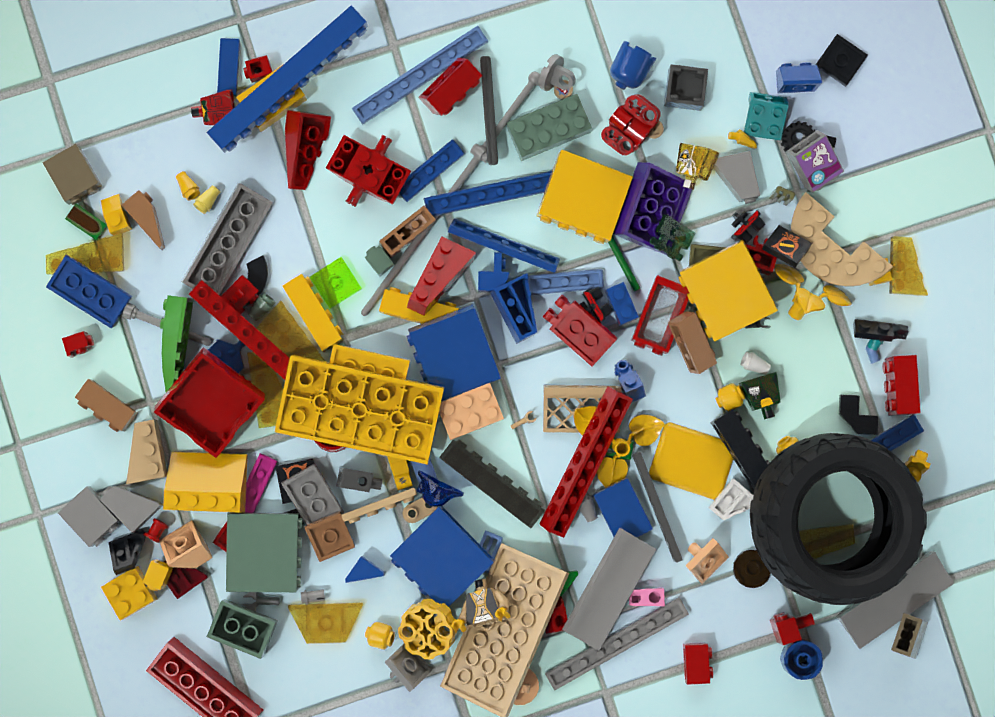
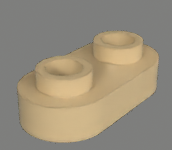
M426 495L407 505L402 513L404 520L408 523H416L431 515L439 507L438 499L433 495ZM427 501H431L433 503V506L431 508L426 507L425 504ZM410 510H414L416 512L415 517L409 516L408 513Z

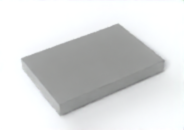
M315 463L281 482L306 525L339 511L341 514L344 513V510Z

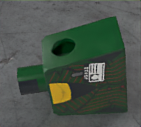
M776 372L739 383L752 411L761 409L764 420L775 417L772 405L780 403Z

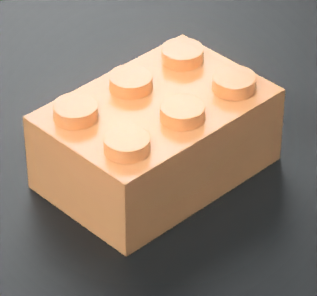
M490 383L442 401L439 409L450 441L504 420Z

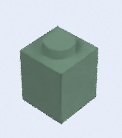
M380 245L378 247L373 246L366 251L365 259L379 277L394 266V263Z

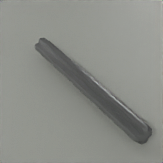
M482 56L480 58L487 163L489 165H497L498 150L491 58L489 56Z

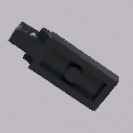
M854 319L853 322L855 338L892 342L893 339L906 340L909 332L908 326L859 319Z

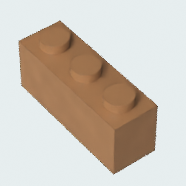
M685 311L667 322L690 373L701 374L717 364L715 352L710 347L707 341L708 336L703 331L700 325L701 320L695 312Z
M87 379L74 397L79 400L78 405L86 410L90 408L94 411L93 415L101 421L103 419L110 423L108 426L116 432L119 430L125 432L138 414V412L92 379Z

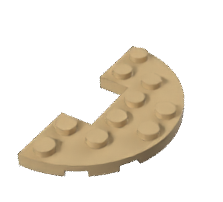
M807 192L804 193L795 208L791 232L812 243L801 262L814 276L829 284L854 287L873 282L893 268L888 261L864 241L850 256L822 232L835 216Z

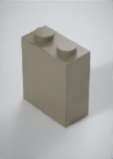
M77 144L42 162L63 200L69 205L81 202L82 197L93 195L99 191L98 188L102 187L87 158Z
M903 613L891 650L916 659L928 622Z

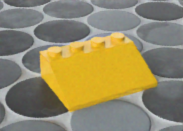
M171 452L164 488L163 510L245 512L248 454L220 453L215 458L209 453Z

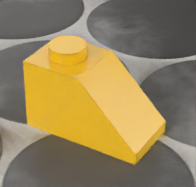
M119 194L101 200L103 216L108 230L113 236L132 230Z

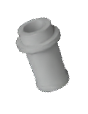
M324 589L315 591L304 590V592H301L302 604L306 603L308 605V603L325 602Z

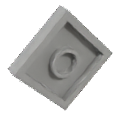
M405 644L385 661V664L392 671L390 678L392 679L396 676L393 682L398 683L401 681L409 692L432 671L421 656L412 655L405 649Z

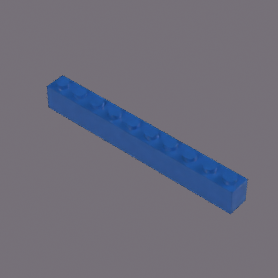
M352 5L349 6L206 133L224 153L232 151L241 138H247L252 132L251 129L256 125L260 126L263 124L268 114L275 113L285 99L286 101L290 100L299 87L303 88L310 81L309 78L314 74L318 75L324 69L323 66L327 62H333L342 49H348L353 43L352 40L357 36L361 37L364 35L368 27L367 21Z

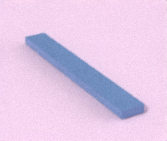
M477 25L352 108L353 112L362 125L444 72L457 58H465L488 43L487 38Z

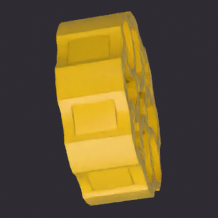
M423 599L419 603L412 604L401 617V625L398 628L399 638L403 640L405 649L412 655H419L423 659H434L435 656L445 654L455 642L456 633L452 628V623L456 619L451 614V609L444 603H437L433 599ZM444 626L448 627L450 631L445 630ZM407 627H410L413 632H410Z

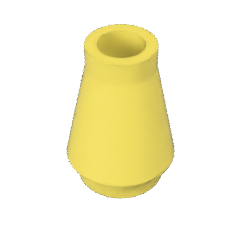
M211 185L209 189L195 199L194 207L203 214H206L207 211L210 212L221 192Z

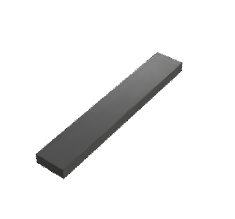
M637 452L632 457L672 559L676 563L683 561L642 454Z

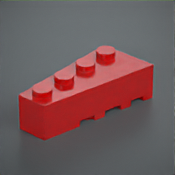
M441 236L409 298L407 308L425 316L445 291L473 263L476 252Z

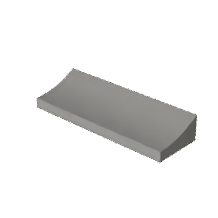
M237 183L181 282L193 289L203 280L220 295L273 202L243 184Z
M619 528L562 630L599 651L654 555L656 548Z
M929 551L914 562L913 566L906 572L908 575L897 586L882 593L879 597L855 603L836 616L859 649L900 622L903 613L910 615L954 584L936 552Z

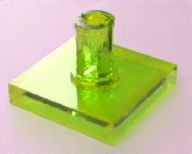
M342 257L309 277L329 309L362 290Z

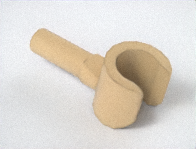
M533 411L527 412L524 418L510 425L512 430L522 424L536 421L537 418L533 420L528 419V414H531Z

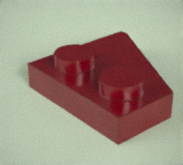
M173 567L167 585L174 596L179 599L209 578V576L196 568Z

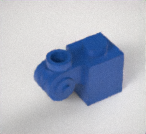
M620 360L615 364L614 373L619 377L618 380L622 392L632 398V402L646 397L644 386L636 370L632 371V364L630 365L627 360Z

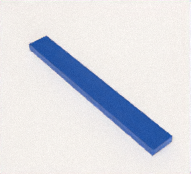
M552 171L426 197L423 200L428 211L433 216L542 194L545 192Z

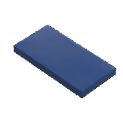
M65 255L46 285V288L111 329L132 298V295L69 255Z

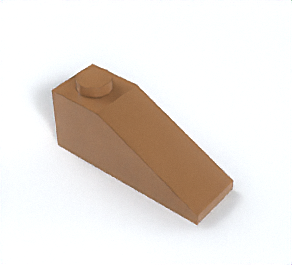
M138 190L122 206L153 242L163 250L165 245L156 210L151 203L153 199L147 192L143 194Z
M423 205L379 241V245L392 258L433 224L436 219Z

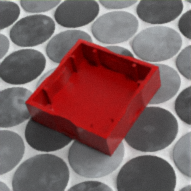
M203 347L155 405L154 413L175 429L187 434L194 443L217 458L233 439L239 427L248 421L263 403L265 393Z

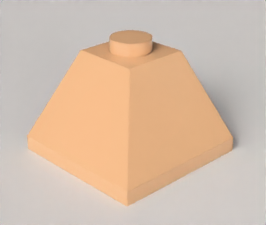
M192 520L160 539V545L169 567L197 568L212 559L208 545Z

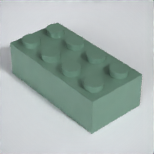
M578 94L507 122L508 132L521 161L587 135L592 130Z

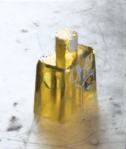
M680 143L676 173L686 177L683 187L694 190L697 179L707 181L717 161L719 152L706 147Z

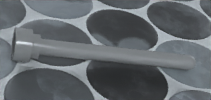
M127 303L122 317L129 320L137 318L160 327V319L140 312L135 305ZM189 331L188 339L206 346L211 345L212 342L209 338Z

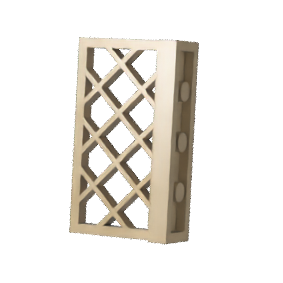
M543 385V432L579 433L576 427L569 428L565 422L572 415L574 416L577 408L581 406L586 407L584 403L589 398H594L599 403L600 401L597 398H602L607 386ZM609 386L621 392L620 386ZM548 398H556L561 404L552 411L547 406ZM570 398H575L580 403L573 411L565 405ZM562 406L570 412L563 421L555 414ZM547 409L551 412V414L548 417ZM552 415L561 422L555 428H547V420Z

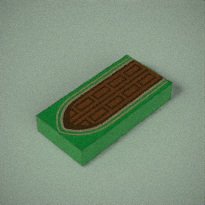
M78 204L73 206L65 218L96 241L99 240L107 228V224Z

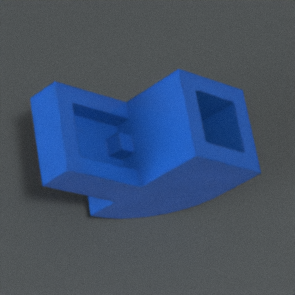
M494 252V271H478V292L491 293L495 288L507 283L509 272H502V269H505L506 258H502V253Z

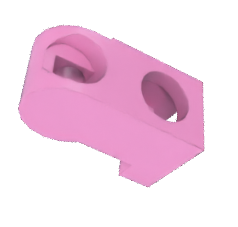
M664 588L634 589L629 597V605L665 606Z

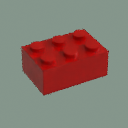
M457 58L418 98L433 114L447 115L452 111V105L455 102L462 101L467 95L466 92L470 88H475L480 83L479 79L482 77V74L468 59Z
M917 355L886 358L882 369L883 373L886 374L884 392L887 393L885 410L888 412V416L921 413Z

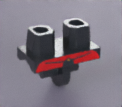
M756 210L745 221V218L748 216L746 211H743L741 215L735 212L732 215L735 221L731 225L736 228L740 224L741 227L731 238L734 241L736 239L739 241L743 240L747 244L753 236L746 229L751 226L759 232L766 225L759 217L761 213Z
M599 287L583 292L582 295L589 307H587L585 302L580 303V305L591 315L590 311H593L600 323L605 321L606 317L613 310L608 303L599 307L595 302L603 297Z

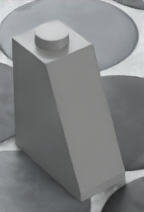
M750 151L715 158L711 161L713 169L739 202L744 201L745 204L756 202V199L760 196V191Z
M109 486L102 492L103 497L100 499L132 533L137 532L163 506L161 502L119 486Z

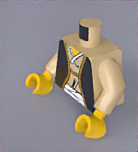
M486 579L476 580V591L466 595L459 618L452 623L453 630L457 633L460 628L462 632H465L466 624L476 628L509 619L511 617L508 613L509 600L498 589L487 588Z

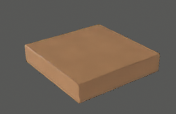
M340 511L304 526L319 562L355 548L353 539Z

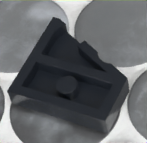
M144 529L108 542L115 575L135 569L146 539Z

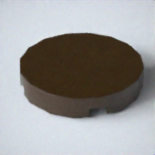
M757 550L743 551L733 562L734 577L745 587H761L770 578L771 573L761 560Z

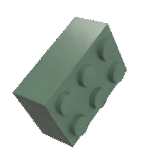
M223 599L219 604L206 637L261 659L264 657L278 620Z

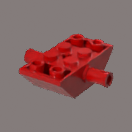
M343 135L325 168L353 186L348 198L345 200L346 203L356 207L362 194L367 193L379 200L394 204L411 170L388 159L384 155L392 143L390 138L381 135L375 149H370ZM372 168L373 173L366 175L365 169Z

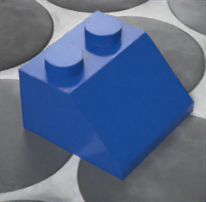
M786 63L776 70L777 93L815 92L822 84L817 65H811V63H801L800 66H792L791 63Z

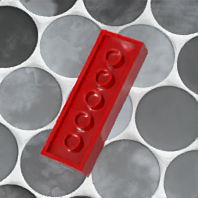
M175 637L166 643L146 669V672L202 717H258L264 710Z

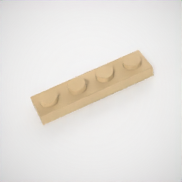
M415 487L342 514L343 521H349V524L359 521V516L367 514V517L378 514V509L383 507L386 510L397 507L396 503L403 500L404 504L415 500L414 496L417 495Z

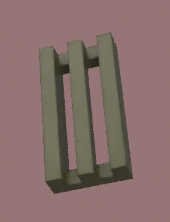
M777 186L769 199L773 200L776 197V202L780 203L783 200V205L787 206L794 199L795 193Z

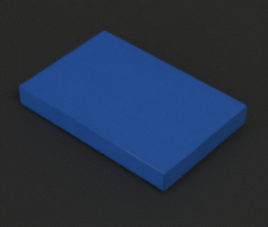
M627 477L593 494L613 537H615L619 528L635 537L653 530Z

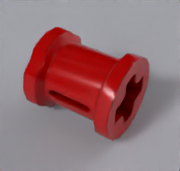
M154 518L152 526L144 535L159 543V538L169 526Z

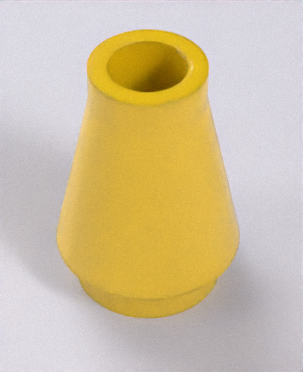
M185 171L176 175L175 178L178 181L183 198L190 201L200 195V187Z

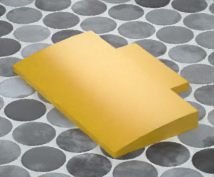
M333 344L330 363L291 355L275 432L428 465L444 387L406 379L410 360Z

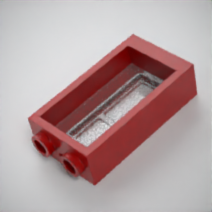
M659 275L655 277L631 338L634 346L642 349L646 346L652 349V353L660 356L669 352L674 336L667 322L685 311L689 300L687 296L689 291L686 286L683 287L681 284Z

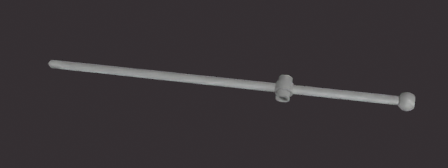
M533 71L529 74V82L497 124V137L534 86L539 85L540 73ZM486 141L483 145H478L477 143L473 145L470 153L474 157L448 193L458 191L479 162L487 163ZM438 215V216H433V217H434V218L436 219V221H437V219L439 218L440 215ZM434 223L410 243L361 310L363 316L369 314L383 295L384 290L391 284Z

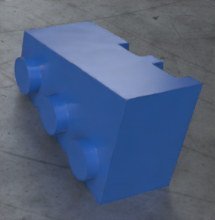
M528 273L495 288L490 293L516 344L537 333L531 292L528 284Z

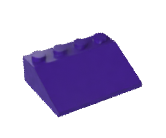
M638 162L613 234L630 242L669 255L694 184L691 183L690 188L683 187L684 179L650 162Z

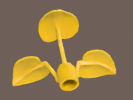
M775 264L774 270L784 282L796 285L795 295L792 299L794 303L788 311V314L793 319L801 320L807 313L824 310L825 303L822 300L823 297H827L830 302L839 306L852 305L846 294L832 285L824 286L823 291L825 293H822L819 297L804 288H800V283L804 282V278L795 268L785 264Z
M586 406L575 410L574 423L581 435L584 434L597 408L596 406ZM638 415L629 422V429L632 433L629 434L627 441L623 438L612 440V449L616 454L613 456V459L605 457L596 473L605 488L626 477L628 465L620 457L629 454L632 437L635 443L640 446L651 445L656 441L664 427L663 421L652 415Z

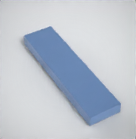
M602 269L528 276L531 295L592 290L598 287L599 289L604 288Z

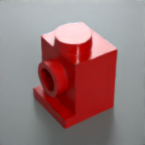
M267 55L245 61L244 74L246 79L250 78L252 83L260 81L272 73ZM260 68L262 71L256 74L255 70Z
M85 331L62 338L67 357L70 358L75 357L74 353L80 355L88 352L87 349L94 345L92 335H88Z

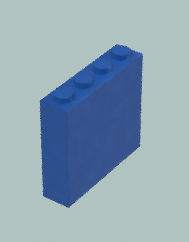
M473 304L408 329L409 335L406 337L410 347L414 345L416 349L413 355L416 363H421L423 370L420 373L423 381L444 387L441 401L501 379Z
M442 505L390 555L392 558L391 562L397 568L401 567L406 572L405 576L411 582L415 581L419 585L418 589L425 596L429 595L435 602L444 603L448 607L495 561Z

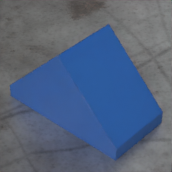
M361 556L345 578V583L385 576V572Z

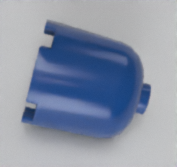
M623 41L610 68V75L616 81L615 85L623 90L626 87L631 89L639 87L657 59L651 57L652 54L638 46H635V48L630 47V43L627 41Z

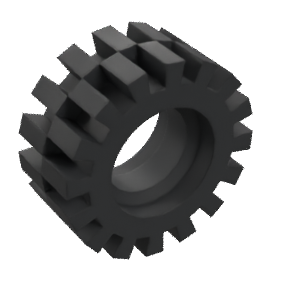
M801 121L791 123L782 133L781 146H784L783 150L786 152L795 146L792 142L793 134L802 133L806 138L815 132V129L812 130L813 126L806 125L807 122L801 123Z

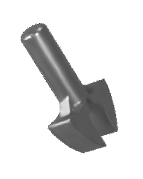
M249 592L243 596V598L252 597L256 600L253 604H243L244 607L255 612L259 605L280 604L279 597H259L257 592Z

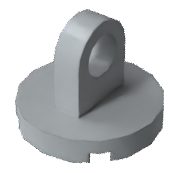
M558 54L552 55L547 60L548 66H544L541 70L538 81L540 89L547 92L556 86L560 89L568 90L576 82L575 75L572 71L563 67L564 58ZM563 75L568 78L569 84L563 81Z

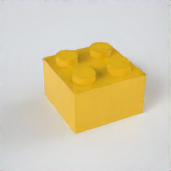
M139 566L101 586L120 621L158 600L154 591L148 589L147 584L142 583L145 576Z

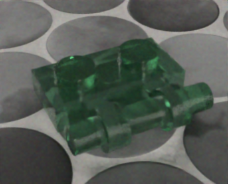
M663 215L655 231L661 236L659 239L652 237L650 244L656 250L665 252L669 258L681 261L683 255L679 253L680 249L688 250L696 233L670 216ZM668 240L674 243L672 247L666 245Z

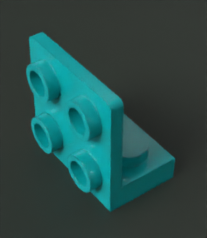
M750 92L744 133L753 137L781 140L789 106L787 97Z

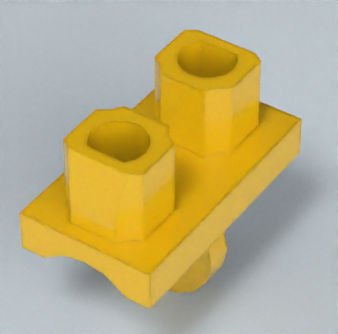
M917 450L915 455H911L908 461L904 463L917 482L920 481L921 475L931 465V463L926 462L928 453Z

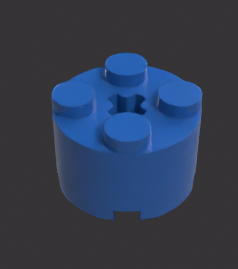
M802 639L786 644L781 652L780 661L783 669L796 679H812L820 673L823 667L821 650L807 640ZM800 656H802L805 660L804 663L799 662L800 660L798 658Z

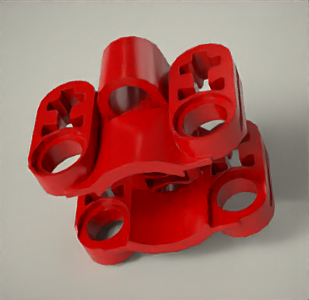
M640 94L629 96L625 101V105L619 106L609 119V126L602 130V140L621 155L633 153L659 122L661 117L660 109ZM632 100H638L637 107H633L634 102ZM648 110L653 111L655 115L653 120L648 119ZM611 130L614 131L613 138L610 137L611 133L609 131ZM624 141L630 143V150H626L624 148Z

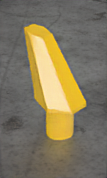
M739 129L737 132L728 133V139L736 140L737 144L753 149L757 148L756 142Z

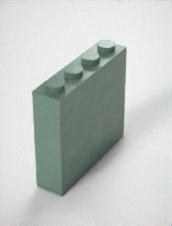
M227 513L226 592L296 593L297 588H301V576H297V568H301V557H298V549L302 548V537H298V529H302V518H298L299 513Z

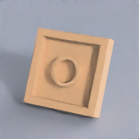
M713 538L703 548L694 542L688 547V551L694 558L686 567L703 584L729 556Z

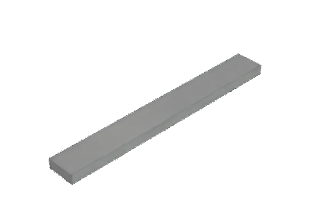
M680 597L606 638L599 651L590 647L549 670L545 675L555 691L686 617L689 613Z

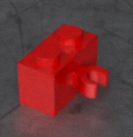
M756 235L753 239L754 246L745 245L757 269L762 270L760 273L769 276L774 270L777 258L762 250L768 238L764 240L763 244H759L757 241L759 236Z
M241 275L221 297L238 313L242 314L245 311L243 307L246 303L252 304L259 297L256 294L259 290L244 275Z

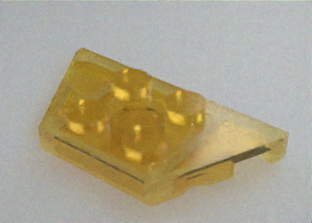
M363 602L288 605V609L307 644L342 643L347 641L363 607Z

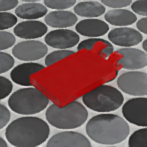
M561 295L555 301V304L562 311L557 315L553 309L549 308L543 315V318L552 324L550 330L593 367L618 338L575 300L570 304L568 299Z

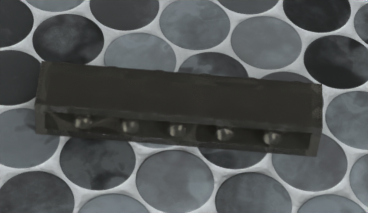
M460 439L457 442L452 440L439 458L531 529L545 510L542 508L544 504L536 498L533 501L528 498L526 490L520 486L518 489L512 485L513 480L505 474L503 477L497 474L498 469L491 463L487 465L481 461L483 457L477 452L473 451L470 453L466 450L467 445Z

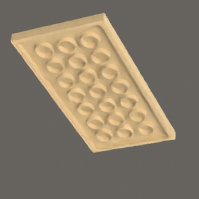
M501 543L495 561L486 578L487 588L498 589L509 600L508 613L511 617L502 620V622L498 621L476 628L466 624V631L463 632L440 687L500 717H508L569 573Z

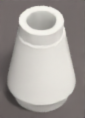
M746 352L740 363L745 370L765 375L771 367L770 364L753 352Z

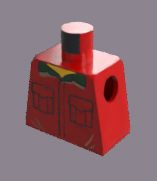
M233 89L200 98L201 106L191 107V114L193 118L203 117L204 125H215L235 108Z

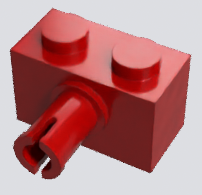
M782 612L775 614L774 619L770 620L776 641L781 645L802 640L799 629L815 625L811 613L795 618L788 613Z

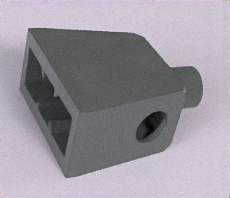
M339 467L336 486L370 492V489L381 490L382 479L372 477L373 473ZM359 478H364L365 482L363 485L358 483Z

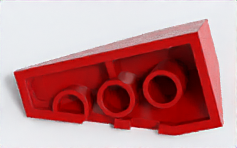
M287 110L285 143L289 189L306 190L314 171L313 165L317 157H320V148L323 141H326L328 138L331 116Z

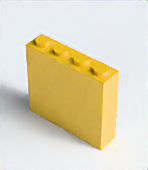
M561 150L558 153L536 216L544 223L551 224L552 222L558 224L557 227L562 230L568 231L571 229L576 231L575 234L578 236H590L597 243H607L611 240L633 176Z
M743 240L680 271L679 281L683 287H687L689 291L687 296L691 304H696L698 308L696 314L701 321L704 320L707 326L704 328L709 339L713 338L714 342L778 311Z

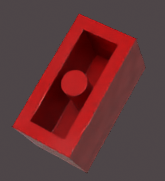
M707 643L683 644L685 683L687 685L710 684V679L713 678V667H709V659H712V648L708 647Z

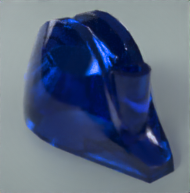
M420 470L418 471L421 482L416 491L422 494L427 504L439 507L455 497H462L464 495V492Z

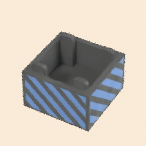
M670 64L664 106L701 111L704 107L708 69Z

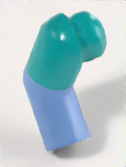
M870 339L867 343L866 352L871 364L880 361L877 350L884 341Z

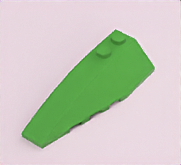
M167 295V299H164L163 302L165 317L161 319L160 329H163L161 354L166 392L184 371L194 301L192 298Z

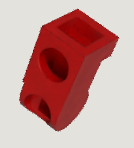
M559 596L545 629L546 634L563 631L562 628L568 620L561 596Z

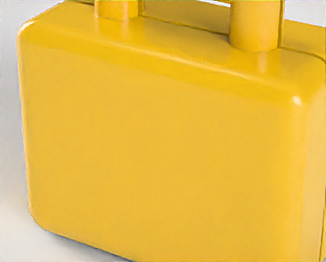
M668 422L663 427L649 475L652 480L715 500L725 487L733 458L720 438Z

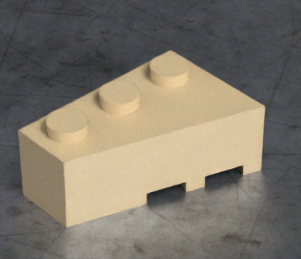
M153 419L134 423L126 484H135L167 477V466L158 420Z

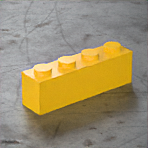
M300 274L282 285L323 352L332 348L333 344L343 341L341 338L344 335L338 325L334 326L331 320L334 317L329 309L324 310L321 303L324 301L318 292L315 294L311 289L314 285L308 276L304 277L303 274Z
M390 287L389 290H384L379 312L382 314L420 324L459 310V308H456V304L445 302L444 305L436 302L423 316L407 308L412 292H408V295L400 293V289Z

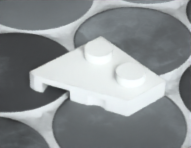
M732 478L708 508L719 518L726 520L750 509V503L754 495Z

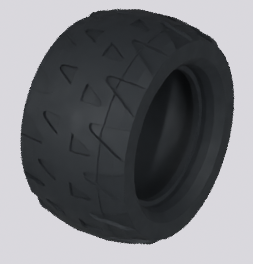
M826 433L794 443L771 461L756 483L753 500L750 503V525L752 539L761 560L769 572L781 584L796 594L815 602L831 605H849L881 596L882 593L897 586L908 575L906 573L907 570L918 560L923 548L921 543L927 528V513L923 509V494L919 484L911 475L907 466L890 450L864 437L850 434ZM847 471L864 484L871 496L874 507L873 528L865 545L854 556L835 564H820L807 552L802 543L798 528L800 507L805 495L815 483L830 474Z

